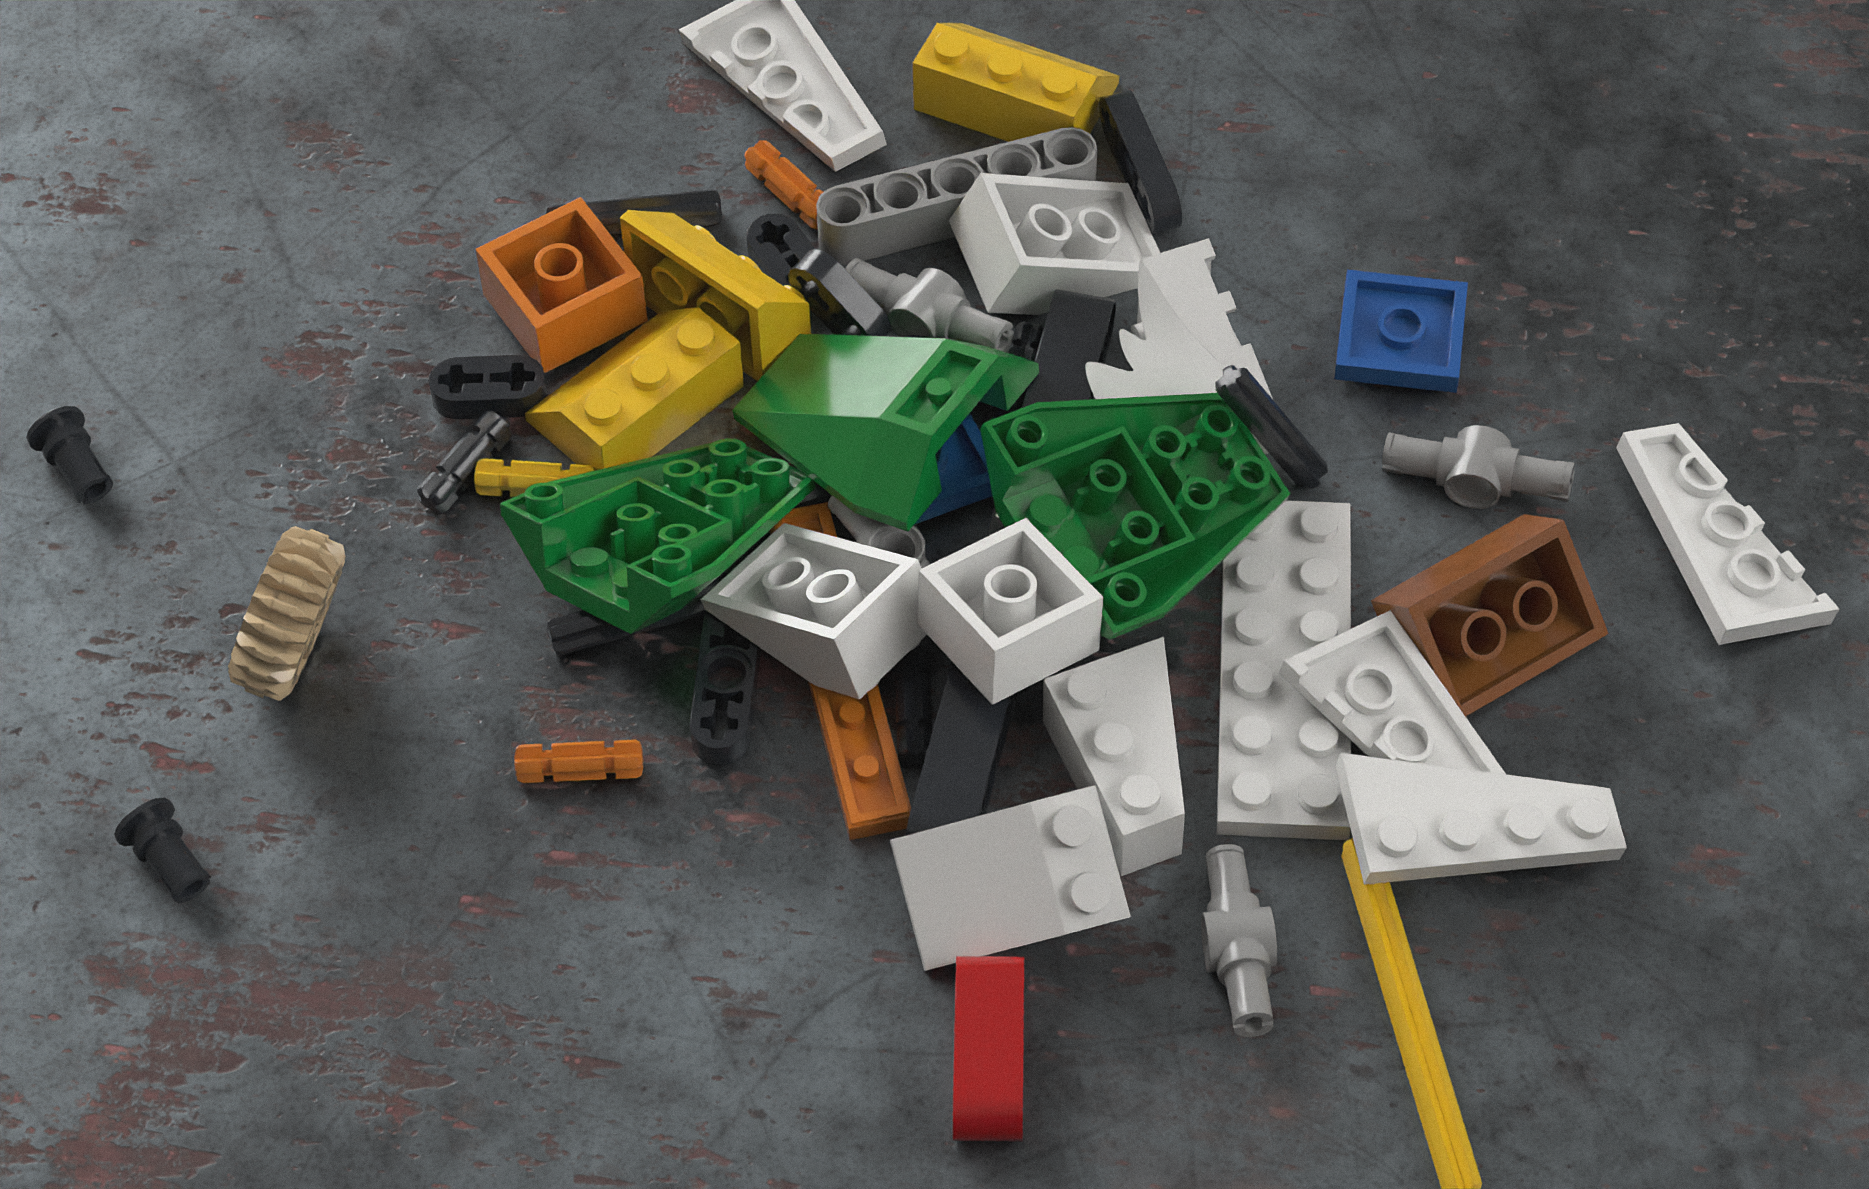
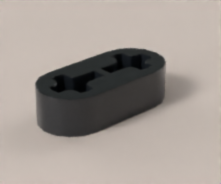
M766 214L752 221L747 229L748 257L758 265L763 273L783 286H791L788 273L810 250L815 249L797 223L790 217L782 214ZM772 240L776 245L784 243V253L780 254L771 242H764Z
M818 249L810 250L788 273L791 286L804 296L809 303L811 311L834 335L888 336L890 333L891 323L886 313L846 269L828 253Z
M523 355L472 356L445 359L432 369L428 379L434 408L439 414L451 419H479L487 411H494L499 416L505 418L523 417L528 410L548 395L543 367L537 360ZM526 381L523 385V390L511 391L514 388L515 382ZM465 383L462 386L461 393H450L454 388V384Z

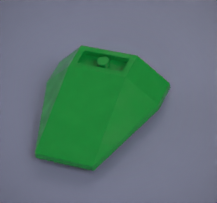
M799 334L732 411L737 422L854 513L909 532L942 491L935 455L978 402L1008 411L1040 371L1037 362L991 347L946 338Z
M1218 393L1037 402L983 423L980 429L995 511L1002 524L1006 528L1026 518L1103 596L1100 636L1109 640L1167 615L1275 512L1290 495V492L1250 430Z
M728 438L547 483L534 484L528 487L525 493L500 503L501 516L547 592L632 634L683 608L816 488V485L811 478L799 469L790 466L785 460L772 458L746 446L743 441Z

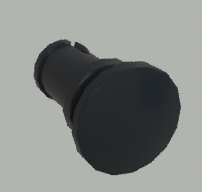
M75 406L56 408L44 414L33 423L26 436L27 442L32 449L43 453L47 463L59 468L74 492L77 502H83V504L94 503L109 493L112 489L113 481L106 474L89 447L91 438L87 430L83 428L85 423L83 412Z
M165 797L155 798L141 804L127 814L116 827L114 836L119 845L124 847L133 846L132 849L135 856L142 862H149L170 891L173 900L177 903H183L203 892L210 884L209 878L211 876L208 871L203 869L181 839L183 829L176 820L171 819L175 811L171 800Z

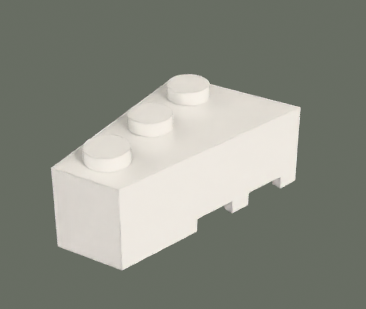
M1209 238L1140 259L1154 277L1168 303L1195 338L1224 367L1234 365L1237 369L1247 368L1272 398L1251 343L1241 346L1226 315L1236 311V305L1231 292L1227 291L1218 294L1211 277V260H1214L1216 255ZM1138 298L1137 324L1131 326V333L1146 340ZM1257 441V443L1259 444V446H1260L1261 449L1263 450L1264 454L1269 453V452L1262 446V444H1261L1259 441Z
M1164 637L1045 678L1043 680V723L1077 790L1096 785L1120 875L1123 876L1181 855L1185 810Z

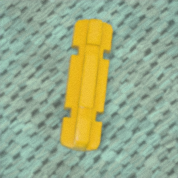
M483 458L477 462L474 483L476 493L480 495L502 496L503 490L510 491V497H516L525 493V490L534 484L547 483L596 471V468L592 465L570 464L569 470L562 469V463L512 460L511 466H504V460Z

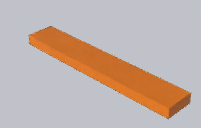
M828 502L792 509L769 530L771 535L783 523L837 537ZM808 681L849 840L907 829L911 805L878 684L861 699H857L815 686Z

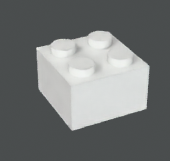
M1026 518L919 570L917 624L992 705L1099 651L1103 596Z

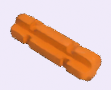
M760 140L754 147H749L744 154L746 169L760 181L766 179L764 185L793 212H801L799 217L810 228L818 230L816 203L823 191L820 189L815 190L817 185L787 158L780 157L782 153L770 142Z
M636 739L614 740V747H605V741L552 743V750H543V744H522L516 747L514 755L515 774L517 780L521 783L544 782L545 776L553 775L554 782L604 780L607 778L606 773H615L616 779L638 778L642 775L644 767L643 748L641 742Z

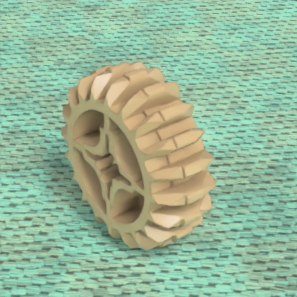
M297 526L291 527L282 534L280 540L276 543L272 555L268 559L263 574H261L248 610L243 618L242 626L236 637V643L228 665V672L232 683L244 687L246 692L264 698V696L278 701H281L293 691L313 650L332 598L336 592L346 557L342 544L330 540L326 534L313 529L307 531Z

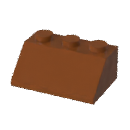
M1523 514L1371 600L1377 616L1391 610L1465 717L1609 634L1563 519Z

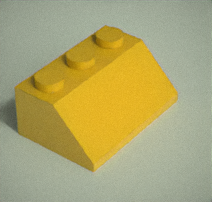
M937 23L913 61L914 110L1008 142L1069 127L1083 129L1090 134L1100 117V97L1113 94L1119 84V75L963 23Z
M627 210L620 217L624 252L643 276L646 306L656 313L699 307L740 341L742 371L756 381L765 374L799 334H811L810 308L804 296L794 287L789 285L783 286L763 273L758 265L749 257L744 255L738 256L719 244L705 228L698 225L692 226L674 213Z
M699 307L661 311L525 413L526 421L574 463L592 465L596 470L650 458L744 387L740 341Z

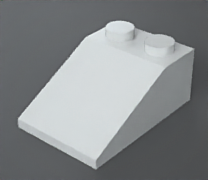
M980 173L949 220L988 313L1028 315L1047 313L1056 289L1098 297H1107L1137 289L1140 259L1160 253L1128 183Z
M783 523L701 599L705 610L813 685L857 699H861L868 691L873 689L880 679L909 651L916 648L927 635L917 624L919 570L922 569L918 559Z
M1096 785L890 840L924 971L956 963V956H984L1131 917Z

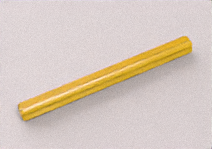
M1351 838L1343 844L1341 857L1441 1189H1481L1482 1180L1390 882L1364 885L1354 841Z

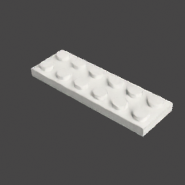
M1285 501L1222 561L1216 835L1349 840L1350 824L1335 764L1341 753L1351 754V740L1279 674L1284 660L1351 629L1350 503Z

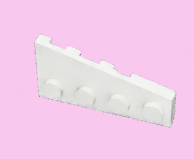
M735 0L679 29L684 45L835 172L887 145L883 130L795 0Z
M1679 423L1623 432L1616 449L1718 645L1829 625L1833 622L1839 611L1837 605L1826 593L1818 596L1802 579L1805 568L1789 550L1784 553H1780L1761 531L1765 522L1750 505L1744 507L1732 498L1724 488L1728 481L1727 478Z
M1391 610L1283 661L1279 674L1369 757L1506 774Z
M1341 753L1335 764L1364 885L1619 860L1627 848L1610 788Z

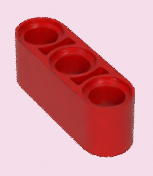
M956 956L953 1141L1023 1142L1024 957Z

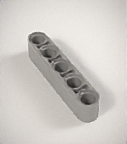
M1073 127L1061 128L834 186L825 190L819 196L816 203L819 250L828 253L840 264L844 265L849 264L855 258L865 261L954 238L955 235L949 220L980 173L1096 181V141L1091 134L1083 129Z

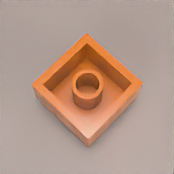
M581 197L476 248L483 295L528 355L540 363L544 373L648 321L642 274Z

